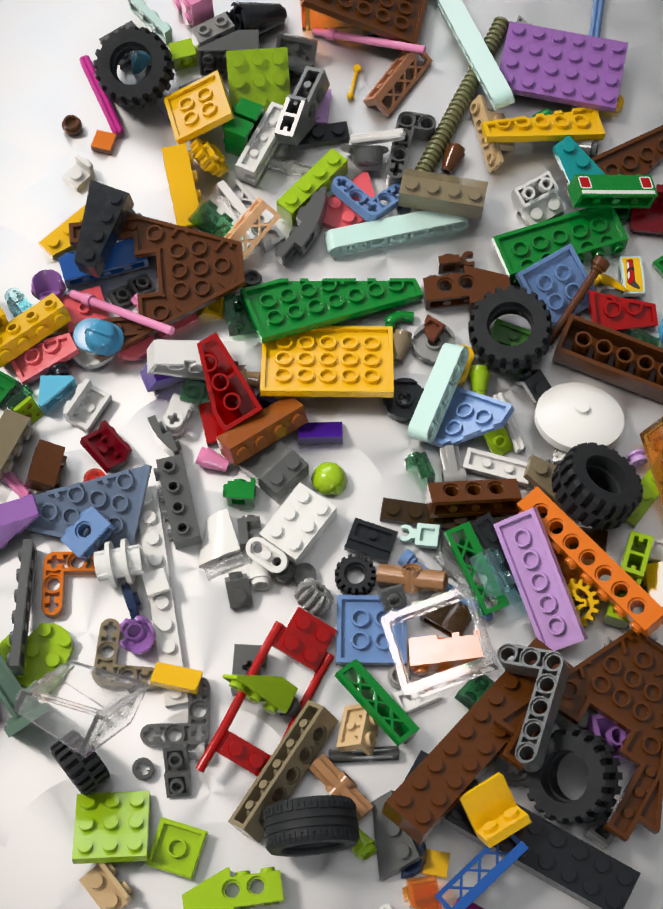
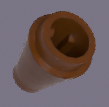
M452 142L446 147L441 167L443 173L452 175L464 158L465 148L462 145Z

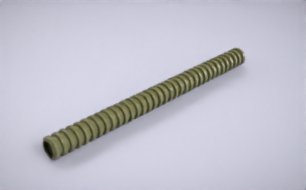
M500 16L494 18L491 27L484 37V42L493 57L505 38L510 23L506 18ZM470 65L415 170L432 173L435 171L450 139L463 118V114L473 99V95L476 93L480 82Z

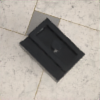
M355 517L344 550L360 554L361 556L365 555L367 558L388 564L398 531Z

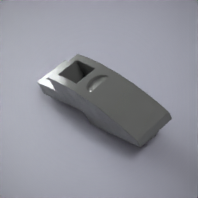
M322 186L319 191H315L306 206H302L297 211L296 221L298 227L295 226L290 231L289 237L285 242H281L277 246L275 256L277 261L283 266L296 251L304 255L317 237L327 209L328 196L325 187Z

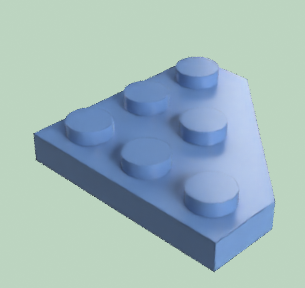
M457 386L436 438L429 444L443 448L446 445H456L505 426L515 409L512 404Z

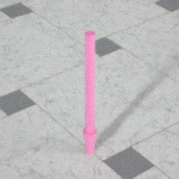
M313 27L312 35L326 37L327 40L335 41L339 39L421 54L426 52V46L340 32L335 28L323 29Z
M76 290L70 291V298L80 301L82 305L94 306L168 335H173L175 332V328L170 325L97 299L93 294L81 293Z

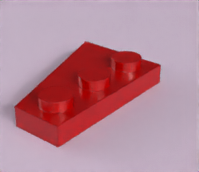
M588 290L592 322L616 331L658 326L656 304Z

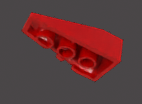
M217 332L197 343L212 412L223 431L226 432L262 410L263 407Z

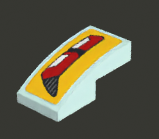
M641 256L620 257L621 284L627 289L626 292L623 291V297L645 296Z

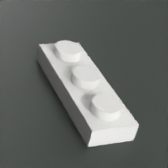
M468 447L462 467L465 468V471L494 479L516 478L518 485L525 487L529 483L523 477L528 462Z

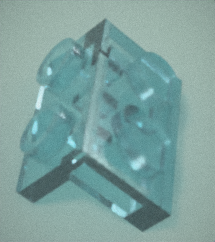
M490 547L470 557V562L489 599H494L514 588V577L509 570H505L502 564L504 558L499 549L495 550L494 547Z

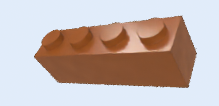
M285 396L216 437L221 454L234 466L240 464L306 424L308 419L304 405L290 396Z

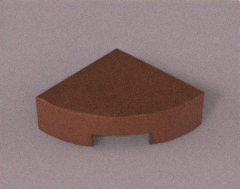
M427 315L424 322V333L427 339L434 344L445 330L446 325Z

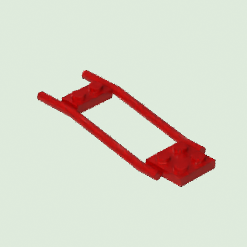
M296 606L285 626L275 621L247 675L258 674L272 646L315 672L300 701V710L291 719L283 737L307 701L312 700L324 674L335 657L326 652L338 630L299 606ZM237 692L219 728L195 767L200 772L204 773L213 755L217 752L258 777L271 755L228 731L247 695L244 692Z

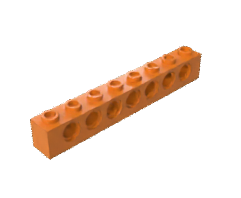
M535 487L517 503L519 513L537 507L539 514H547L545 518H542V522L554 552L557 555L561 553L565 557V563L572 570L576 568L581 573V579L588 586L592 584L597 589L596 593L604 602L609 601L614 606L613 610L620 618L626 617L631 622L629 626L636 634L642 633L648 638L663 624V608L539 487ZM554 529H563L559 534L552 533ZM570 544L579 545L576 549H568ZM587 559L594 560V563L591 565L583 564ZM602 575L611 576L607 581L599 580ZM618 591H626L627 595L617 597L616 593ZM635 607L644 608L642 613L635 614L632 612Z

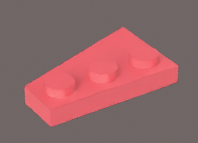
M67 333L45 339L42 343L34 345L13 359L11 363L20 382L26 386L40 378V375L48 373L53 365L70 360L80 354V351L73 337Z

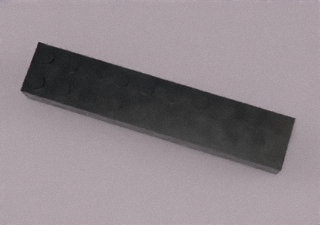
M420 751L406 778L427 757L428 753ZM477 781L470 789L474 788L480 783ZM459 801L440 823L485 848L486 845L477 837ZM517 804L518 807L529 815L531 823L514 833L528 847L513 863L514 865L591 909H624L641 874L640 872ZM507 837L499 842V852H510L516 844L510 837ZM496 845L493 846L489 851L496 852Z

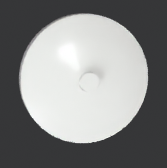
M577 382L563 383L545 391L537 402L534 416L536 427L549 444L561 451L568 453L572 447L586 442L587 444L590 442L597 443V445L603 444L610 449L621 437L624 428L623 411L610 394L598 387Z

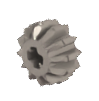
M306 578L304 581H301L295 590L294 597L298 600V604L316 617L327 613L334 603L330 590L314 578Z

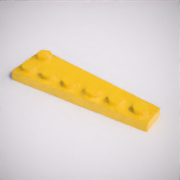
M585 107L572 108L571 112L565 113L562 110L554 111L551 115L539 113L531 118L519 116L482 122L481 126L485 143L561 141L568 135L574 141L604 140L605 131L598 111Z

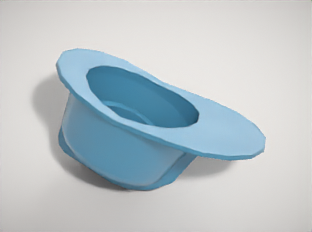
M97 318L82 320L77 324L73 333L74 342L79 348L103 356L114 355L121 349L124 342L123 332L117 325Z

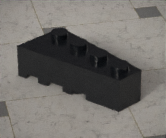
M90 180L74 259L80 272L100 278L134 206L130 193Z

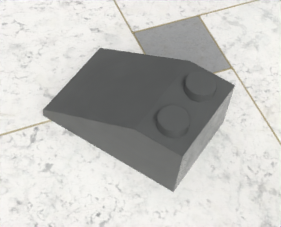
M279 440L236 465L250 479L251 477L255 478L256 484L277 504L309 475V464L293 449Z

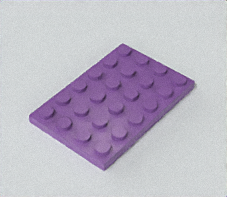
M510 21L499 69L512 93L515 95L615 113L628 42Z

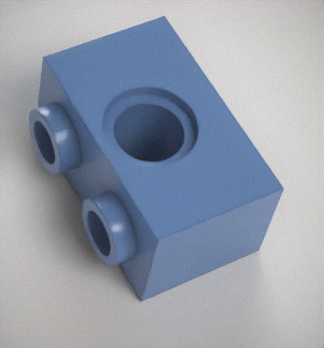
M91 506L82 511L79 515V520L64 531V536L60 540L77 557L86 562L117 527L99 510ZM91 527L90 535L84 537V530Z

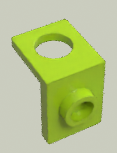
M505 427L483 434L491 453L502 456L513 449Z

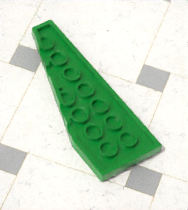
M280 278L240 289V295L261 344L423 299V292L416 278H390L388 281H376V278H367V281H356V278H322V281H308V278H300V281H288V278Z

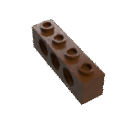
M514 478L427 483L425 500L430 518L483 516L488 512L491 515L518 514L517 503L522 500L517 479Z

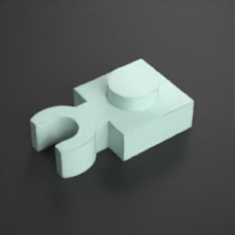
M417 523V529H413L410 525H401L402 531L409 532L407 537L401 536L399 538L401 543L408 544L415 541V547L438 549L441 532L440 525Z

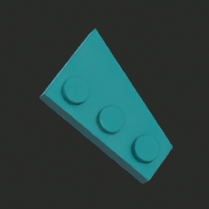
M570 135L553 146L552 151L561 171L564 172L568 180V185L574 175H606Z

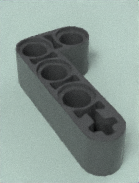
M404 111L399 114L395 129L403 128L406 135L405 139L402 140L404 142H392L386 172V184L388 187L395 183L401 184L403 173L408 168L413 140H431L436 130V120L433 116Z

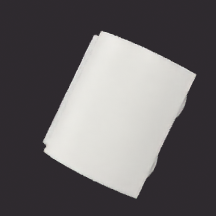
M550 171L530 180L511 192L516 213L520 212L527 226L546 221L566 210L557 193L559 188Z

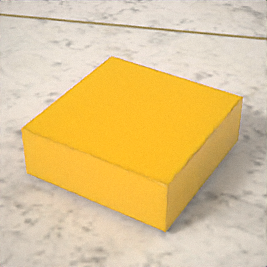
M427 849V858L422 869V875L446 879L450 853Z

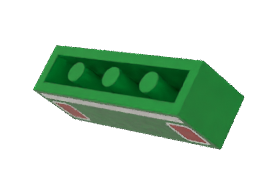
M641 174L574 175L567 187L573 208H650L658 196L652 176Z

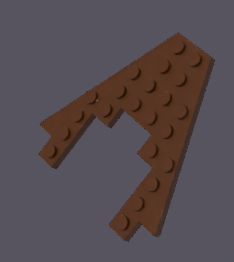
M130 213L117 240L134 239V254L136 258L156 256L159 292L137 294L138 313L164 324L172 325L246 285L243 248L240 241ZM82 222L69 223L71 246L78 245ZM123 317L101 319L117 325L123 332V346L114 355L159 332ZM74 322V329L79 322ZM98 354V360L103 362L114 355L103 356Z
M631 629L569 670V676L558 710L559 714L576 725L580 722L589 706L627 732L617 753L633 763L637 768L603 827L623 842L628 841L637 823L653 834L659 833L663 802V646L650 637L646 638L642 633L636 634ZM549 686L545 691H550L554 686ZM531 696L499 716L493 722L494 725L512 736L500 757L520 771L523 767L516 759L515 750ZM547 708L541 709L538 714L544 713ZM541 731L534 732L532 737L538 736ZM532 754L526 756L525 760H529Z

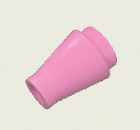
M201 447L195 463L199 464L201 468L226 472L230 461L209 447Z

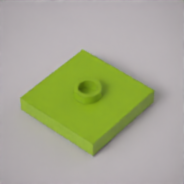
M161 817L148 855V861H146L145 865L193 881L208 831Z

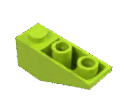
M223 674L222 678L230 683L229 686L232 689L247 694L246 698L248 700L261 704L263 706L262 709L272 715L276 713L286 714L298 690L296 686L281 676Z

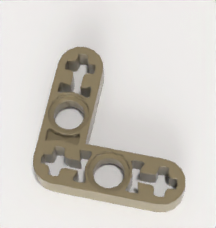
M113 618L104 620L99 629L93 668V677L99 686L147 691L158 689L159 687L148 684L145 679H140V684H137L139 680L138 672H141V677L148 678L154 671L153 667L117 664L122 635L120 624ZM110 625H113L116 631H112V641H108L109 635L105 630L109 629ZM105 647H112L114 649L113 655L109 658L101 656V651ZM103 670H107L108 674L115 675V670H118L116 674L117 682H114L115 679L112 676H106L105 680H102L99 674H102ZM126 671L134 674L133 680L129 683L121 681V676Z

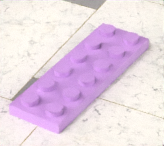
M537 507L493 524L536 637L553 651L588 639Z

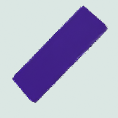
M308 422L298 428V444L343 443L342 422Z

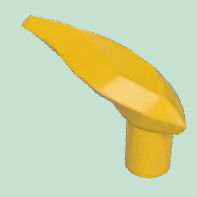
M603 273L598 275L593 283L594 287L602 283L605 286L627 291L616 279Z

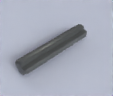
M374 747L373 755L367 756L362 750L340 752L338 749H330L328 755L333 763L398 760L399 747Z

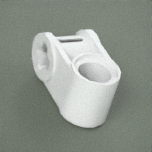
M177 393L173 394L164 415L166 432L171 431L173 438L183 435L189 419L194 413L196 399Z

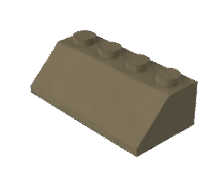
M406 168L401 180L398 206L481 220L488 182Z

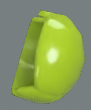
M334 462L321 463L314 469L311 477L314 489L324 496L329 494L340 495L345 490L348 481L343 468Z

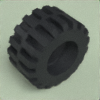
M73 729L50 747L51 754L81 794L89 795L110 778L109 770L79 731Z

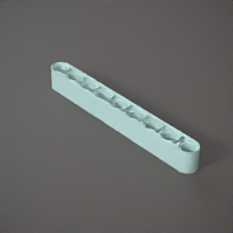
M435 0L494 110L496 111L515 103L513 93L462 0Z

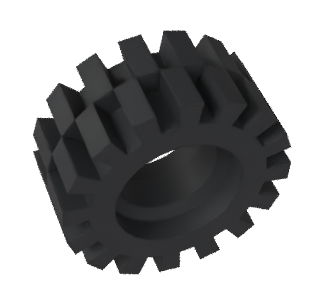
M356 553V556L352 557V554H349L348 558L343 557L341 563H337L335 582L336 587L340 589L343 595L345 593L347 595H367V592L370 593L372 591V587L376 583V568L371 560H367V556L364 555L362 558L360 554ZM354 568L360 569L364 573L363 581L357 584L349 582L346 577L348 571Z

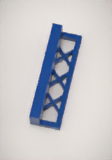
M512 834L509 837L516 846L510 852H499V843L496 844V852L489 851L491 848L486 846L434 895L435 898L445 909H466L528 849L526 844L520 841L515 834ZM485 854L496 855V866L491 870L481 869V858ZM499 855H506V856L499 862ZM478 862V869H470ZM466 872H478V883L474 887H463V875ZM481 872H487V874L481 879ZM460 879V886H453ZM448 889H460L459 901L451 908L442 898V895ZM462 890H469V891L462 897Z

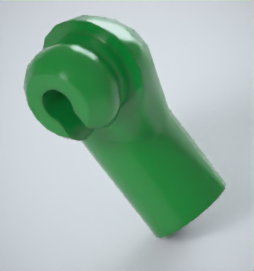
M395 311L386 316L384 320L386 321L385 326H393L394 330L398 322L413 323L414 312Z

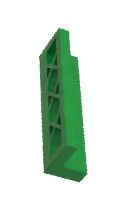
M470 522L445 531L444 536L483 616L493 612H500L508 607L510 604ZM457 533L462 545L455 543L452 534ZM465 552L472 566L465 563L463 559ZM475 572L483 587L475 584L473 580ZM485 594H487L492 605L489 609H487L483 601Z
M354 659L336 672L334 676L398 747L402 743L407 744L414 738L420 728L357 659Z

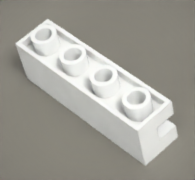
M271 102L235 164L237 179L254 186L257 184L280 143L277 141L274 131L283 109L282 105Z

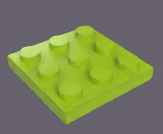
M287 47L226 51L231 108L235 103L238 104L241 97L263 105L264 112L267 111L271 102L284 106L287 95H291Z
M150 791L90 793L87 796L77 794L72 850L73 864L148 861Z

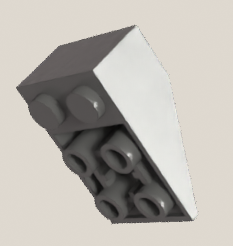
M237 30L197 48L200 75H208L217 70L220 75H227L226 51L260 49L259 30Z

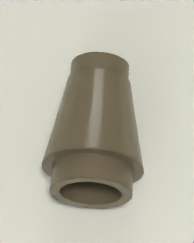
M396 329L393 334L394 362H403L413 341L412 333L407 330Z

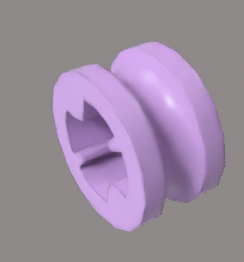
M643 448L633 450L626 455L627 459L630 460L629 464L634 467L644 465L649 461L648 456H645L646 450Z

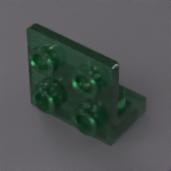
M230 293L224 296L229 337L257 333L241 295Z

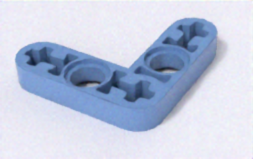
M337 176L333 179L331 191L359 216L369 222L379 220L398 207L401 184L395 183L371 198L348 178ZM351 197H358L361 201H354ZM381 200H385V201L389 202L390 204H389V205H385V204H382L380 201H381Z

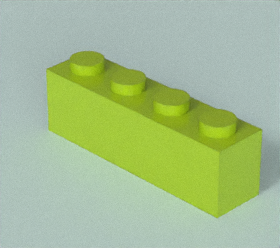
M333 148L328 151L276 201L277 213L281 215V218L291 226H294L297 223V211L302 206H306L315 191H319L323 186L328 193L331 190L333 179L337 176H345L348 173V159Z

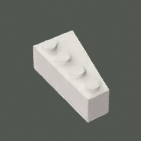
M153 340L147 348V373L205 380L197 343L200 340ZM222 341L239 370L242 371L247 365L245 341Z

